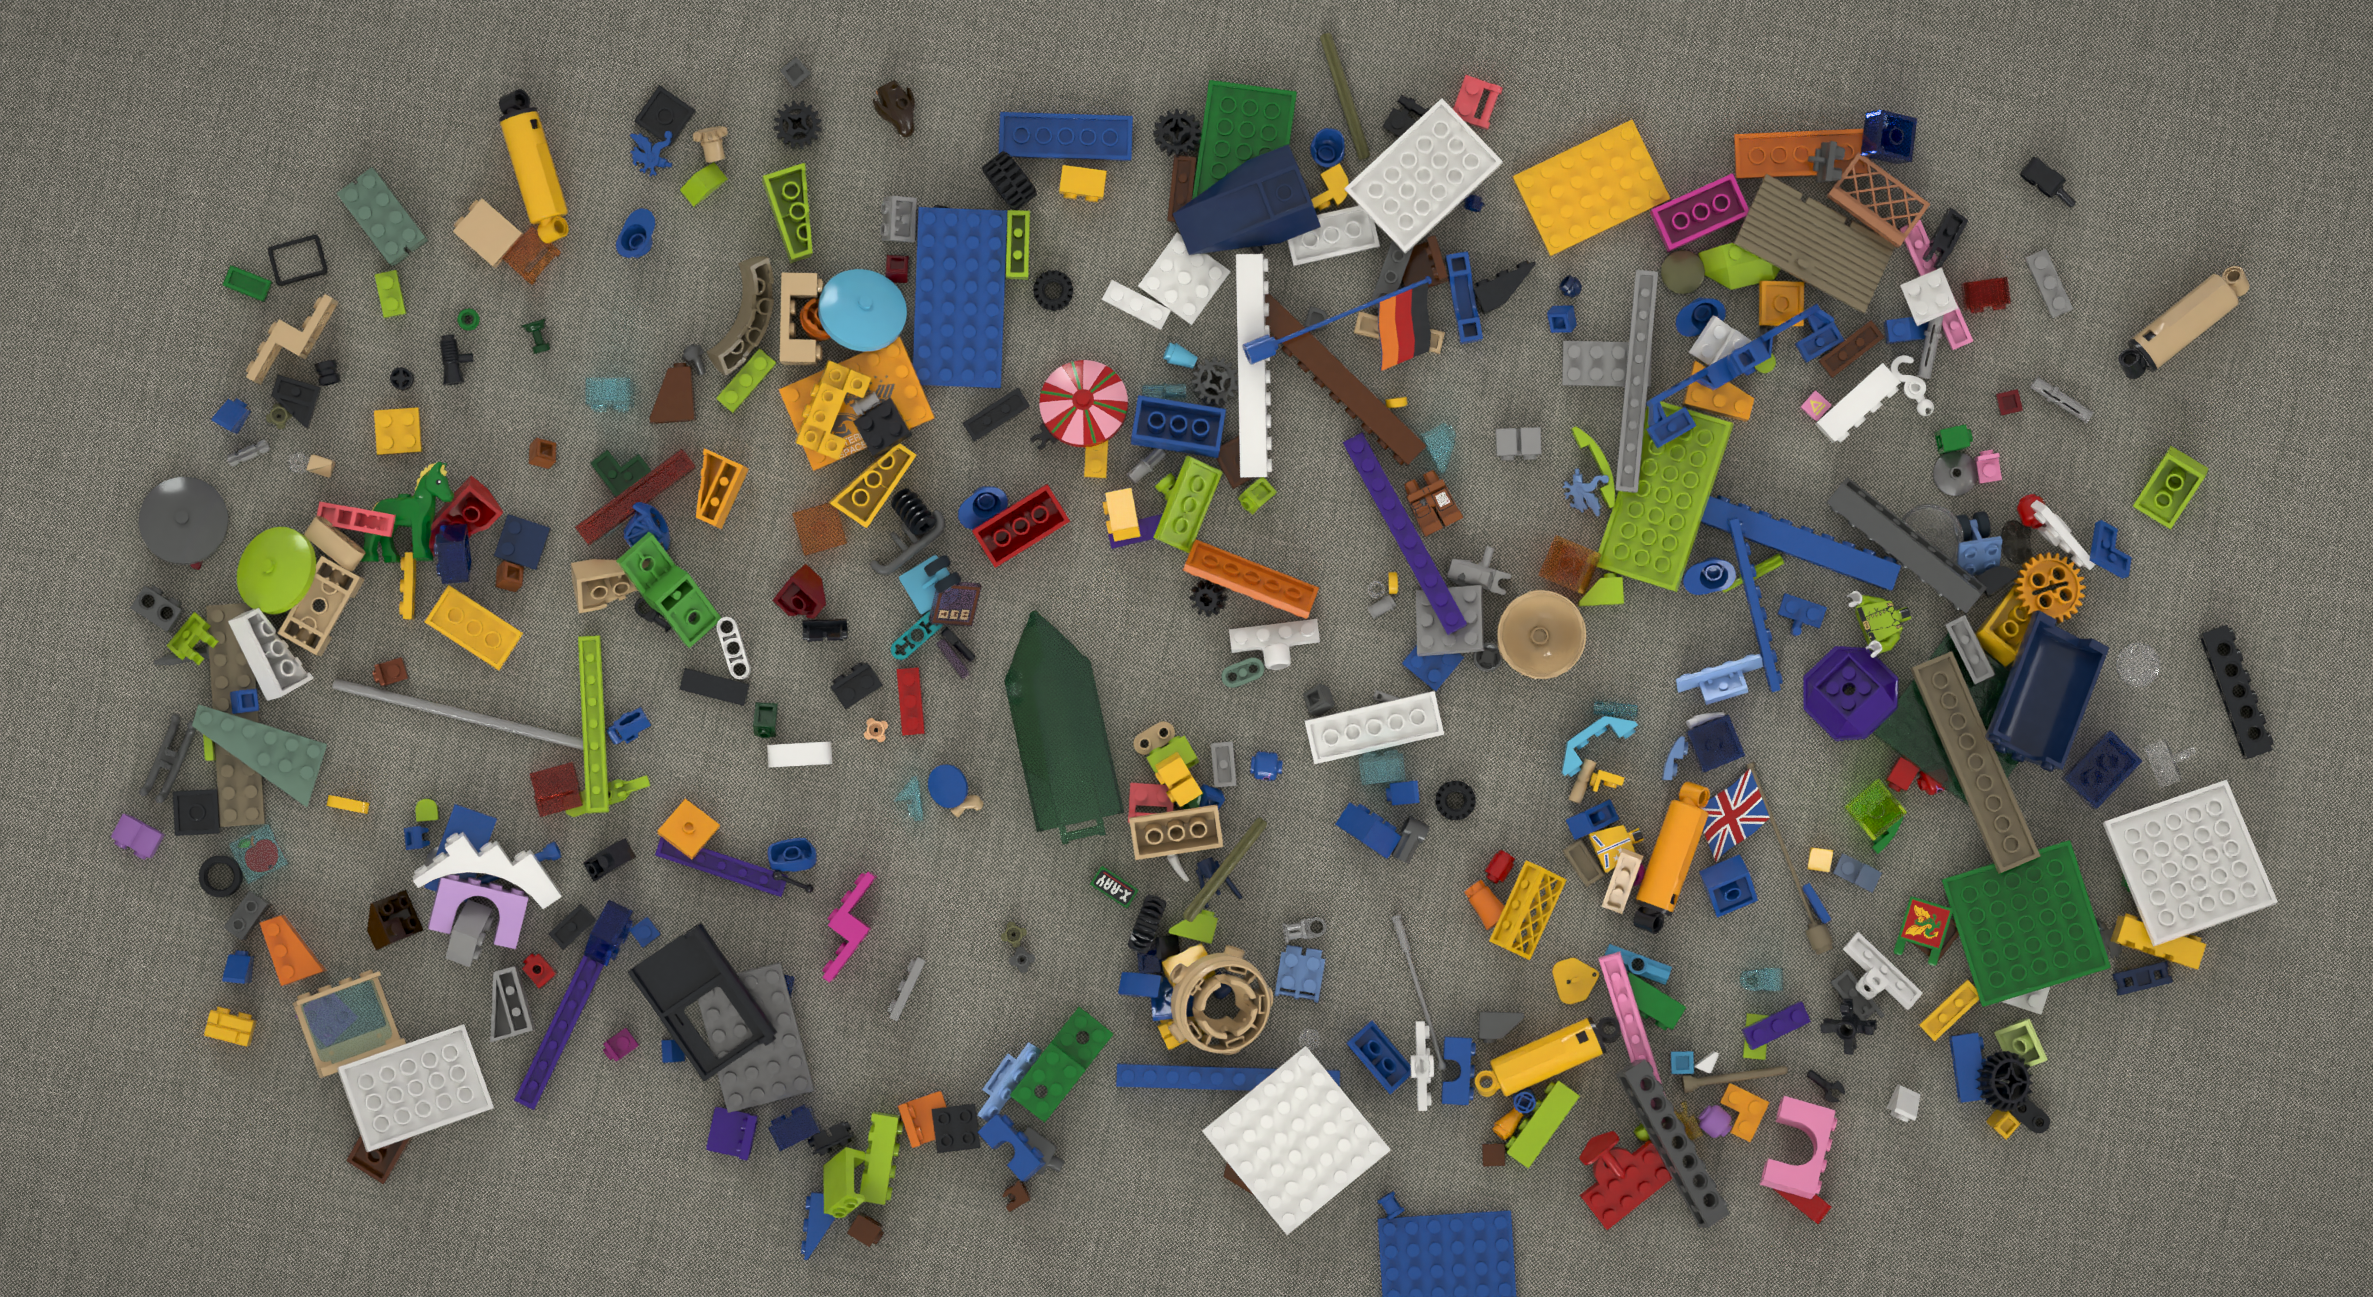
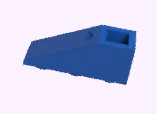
M813 1191L811 1196H807L806 1199L809 1219H804L803 1232H807L806 1241L802 1240L801 1254H805L804 1260L809 1259L835 1220L833 1215L824 1213L823 1192Z

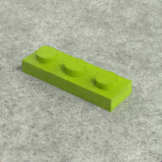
M759 348L716 399L734 413L777 363Z

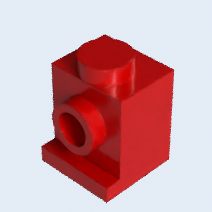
M532 953L523 961L525 964L522 968L523 971L538 988H542L558 974L540 953L536 956ZM535 965L541 967L539 974H536L533 970Z

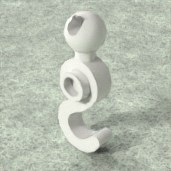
M1905 355L1897 357L1892 361L1890 371L1900 382H1905L1903 385L1904 394L1910 399H1916L1918 402V413L1922 416L1931 415L1934 411V404L1931 400L1924 397L1926 391L1925 382L1919 377L1902 375L1898 372V365L1900 363L1911 364L1914 361L1913 358ZM1929 409L1930 414H1926L1925 410Z

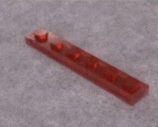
M681 449L578 524L575 529L587 545L590 546L634 514L636 510L632 506L635 503H649L694 470L696 466L684 450Z

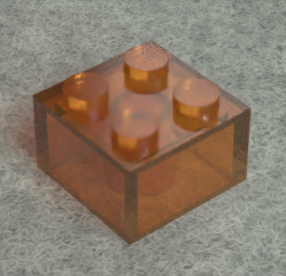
M1555 535L1538 576L1585 595L1602 554Z

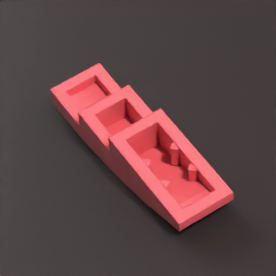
M320 501L317 515L332 523L333 527L392 537L396 515Z

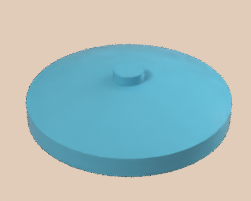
M853 269L841 272L827 282L819 298L818 315L824 330L840 345L856 351H875L887 347L901 334L906 322L907 307L901 291L887 277L870 270Z

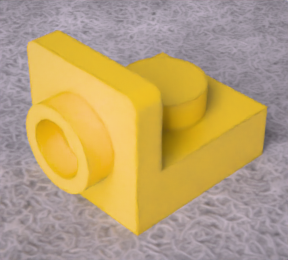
M1597 770V774L1592 773L1589 785L1593 786L1591 791L1597 792L1600 781L1604 780L1603 785L1616 789L1617 785H1623L1625 777Z

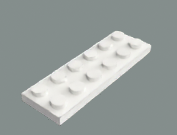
M1435 691L1304 720L1314 764L1444 735Z

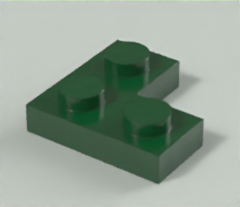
M606 450L590 463L617 499L653 472L640 454L621 467L609 450Z

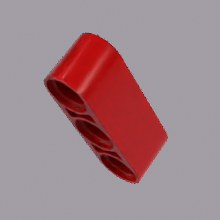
M1772 1188L1818 1225L1832 1208L1816 1194L1812 1199Z

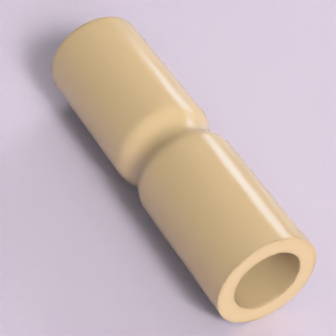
M1584 758L1568 800L1581 804L1588 786L1587 784L1597 764L1596 762Z

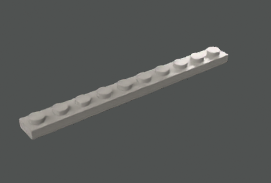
M1635 271L1615 491L1638 492L1658 272Z

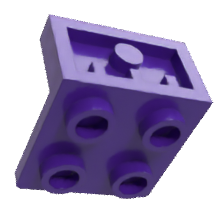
M715 1107L706 1150L736 1156L739 1159L748 1161L759 1116L740 1111L728 1113L726 1108Z

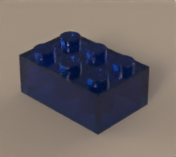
M2108 730L2065 773L2061 780L2092 809H2098L2140 765L2142 760L2111 730Z

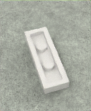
M1113 280L1102 298L1104 302L1159 330L1162 329L1171 312L1170 309Z

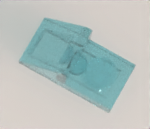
M913 776L895 798L894 802L911 800L912 804H908L909 817H914V821H922L924 817L918 776Z

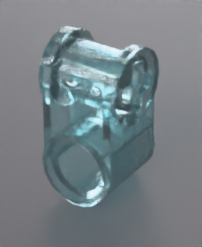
M1783 968L1746 970L1740 976V984L1743 988L1753 991H1782ZM1750 974L1756 978V982H1752V986L1750 983H1746V979L1750 978Z

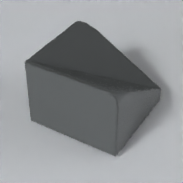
M1320 683L1303 694L1308 712L1315 716H1320L1335 706L1329 687Z

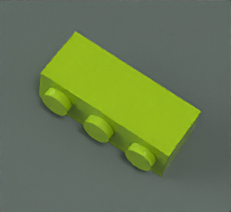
M1008 210L1006 279L1028 280L1030 211Z

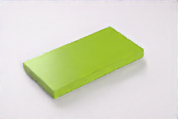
M1186 456L1153 538L1181 551L1190 553L1223 471L1195 458Z

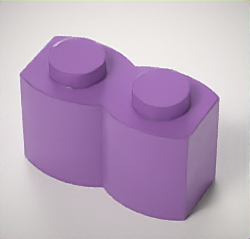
M123 813L111 838L115 840V845L126 849L128 846L135 850L134 855L145 860L146 857L153 858L165 834L137 818Z

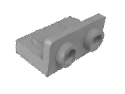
M901 196L884 197L881 204L883 222L880 226V235L882 236V241L915 242L917 198Z

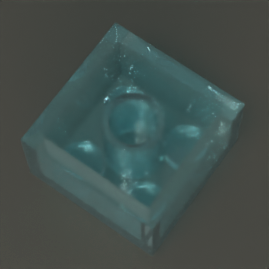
M586 378V405L594 412H607V408H613L616 412H629V408H634L635 381L631 378Z

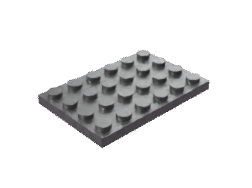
M781 962L737 973L777 1033L774 1035L776 1039L767 1046L764 1043L756 1046L717 1073L728 1113L814 1091ZM715 987L698 999L710 1048L715 1057L722 1058L753 1036L720 987Z

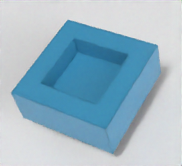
M1670 1051L1671 1074H1694L1693 1051Z

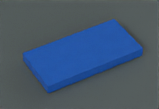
M454 804L436 856L442 852L447 854L448 852L445 849L446 839L454 833L459 835L464 832L478 853L481 852L480 848L490 840L497 818ZM472 872L457 873L460 875L459 878L468 880V877L476 878L477 873ZM440 878L428 882L424 888L436 892Z

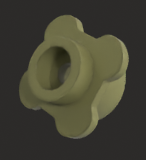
M279 403L274 404L270 414L266 415V421L275 424L280 430L284 429L287 420L292 418V415L285 408L281 407Z
M1008 922L1006 931L1001 934V940L1004 942L1008 941L1014 948H1017L1021 945L1020 941L1023 936H1026L1027 931L1025 928L1016 926L1015 922Z

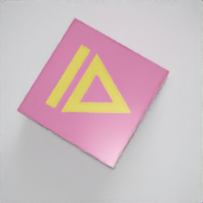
M1815 390L1800 408L1817 422L1832 404Z

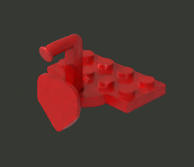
M1614 1131L1592 1137L1579 1157L1584 1165L1594 1163L1593 1175L1597 1181L1579 1196L1606 1230L1610 1229L1672 1179L1658 1151L1650 1140L1631 1154L1625 1148L1614 1147L1620 1138Z

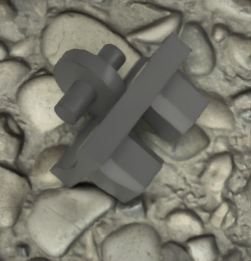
M1821 142V149H1816L1815 156L1808 157V162L1814 163L1813 171L1817 172L1816 182L1824 183L1841 180L1842 169L1834 167V160H1843L1845 148L1837 146V142Z

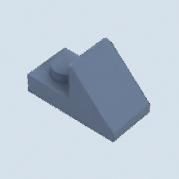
M1843 853L1832 872L1873 893L1882 874L1871 866Z

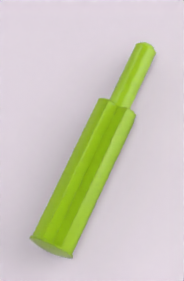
M1778 553L1754 566L1756 577H1753V579L1755 580L1783 565L1784 560L1782 556ZM1739 574V578L1729 588L1722 590L1723 593L1743 583L1741 574Z

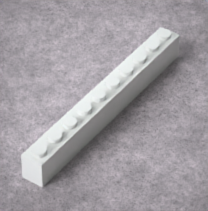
M1264 254L1236 255L1240 477H1268V472H1272V459H1268V450H1272V437H1268V428H1271L1272 421L1271 414H1267V406H1271V392H1267V383H1271L1270 370H1266V361H1270V357L1250 365L1243 350V344L1267 334L1270 336V327L1265 324V317L1269 316V303H1265V294H1269V281H1265V272H1268L1269 265L1268 259H1264Z

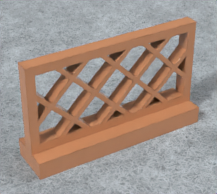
M1859 152L1842 174L1841 180L1836 182L1826 196L1896 248L1902 245L1908 234L1930 206V203ZM1859 159L1867 164L1868 173L1855 174L1854 165ZM1852 169V176H1847ZM1880 174L1885 177L1886 186L1873 187L1872 175ZM1869 176L1870 189L1858 190L1856 178ZM1853 178L1855 191L1846 192L1839 187L1843 180ZM1890 188H1900L1903 191L1904 199L1892 201ZM1886 189L1888 202L1876 203L1874 191ZM1871 191L1873 204L1863 205L1860 202L1859 193ZM1851 194H1856V199ZM1916 200L1923 205L1919 213H1909L1908 201ZM1904 202L1906 215L1894 216L1892 204ZM1889 204L1891 217L1881 218L1878 215L1877 206ZM1869 207H1874V212ZM1916 216L1911 222L1910 217ZM1907 218L1908 228L1904 233L1896 228L1895 219Z

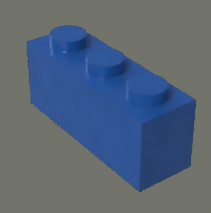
M1977 1032L1950 1035L1949 1041L1958 1102L1985 1100L1980 1097L1982 1090L1976 1089L1980 1086V1082L1975 1080L1981 1076L1977 1071L1983 1069L1981 1063L1986 1061L1981 1056V1050L1984 1049L1982 1036L1979 1037Z

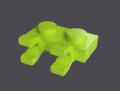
M194 612L166 646L181 660L187 657L190 660L192 659L197 665H200L204 658L193 647L200 639L212 648L219 641L207 632L211 625Z

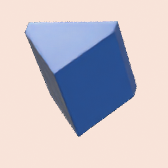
M661 1040L663 1063L685 1061V1054L675 1040Z

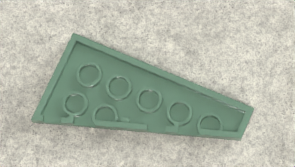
M198 704L192 726L306 808L308 807L327 744Z

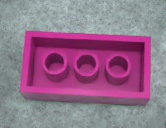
M1732 173L1652 209L1650 215L1667 252H1670L1744 219L1749 208Z

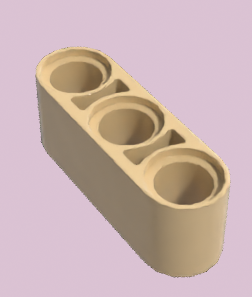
M316 515L304 533L308 540L346 570L353 572L365 555V551L337 527H333L332 523L321 516Z

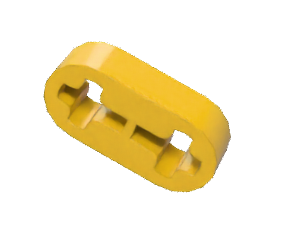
M328 795L326 806L368 814L370 805L368 802Z

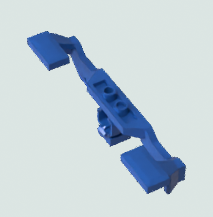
M1818 304L1647 401L1646 404L1649 407V428L1646 430L1656 447H1661L1696 426L1686 407L1666 417L1660 403L1662 400L1695 381L1711 390H1715L1743 373L1746 376L1756 371L1755 366L1771 358L1773 337L1805 318L1808 319L1813 333L1798 341L1795 345L1806 363L1844 341L1834 323V318L1822 311Z

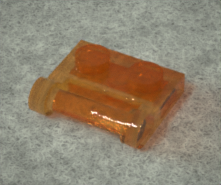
M531 226L502 259L527 282L533 285L536 282L535 278L561 252L553 244L543 242L538 235V231ZM546 247L549 251L527 273L524 269Z

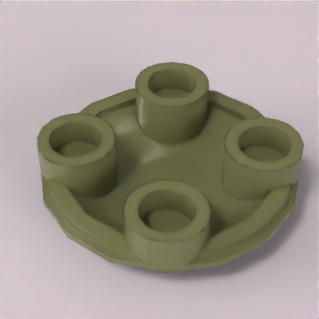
M1680 250L1673 252L1666 257L1661 265L1663 283L1675 294L1691 293L1700 287L1704 280L1705 269L1703 262L1696 254L1690 251Z

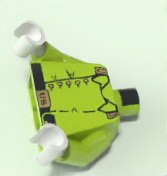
M1858 591L1848 594L1847 597L1853 599L1848 604L1849 607L1858 605L1855 615L1868 645L1866 649L1869 648L1870 651H1874L1870 656L1874 658L1878 653L1892 650L1899 641L1903 630L1901 622L1911 619L1908 607L1895 610L1892 601H1886L1884 598L1861 595Z

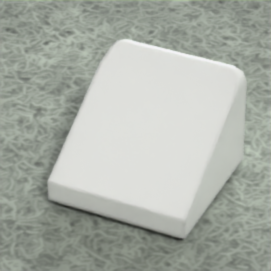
M1713 1051L1697 1062L1694 1067L1710 1074L1719 1053Z

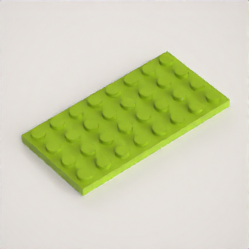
M1660 402L1666 417L1682 409V407ZM1647 406L1644 419L1638 492L1618 491L1593 566L1674 592L1678 591L1734 425L1732 422L1688 410L1696 426L1657 448L1646 430L1649 428V407Z

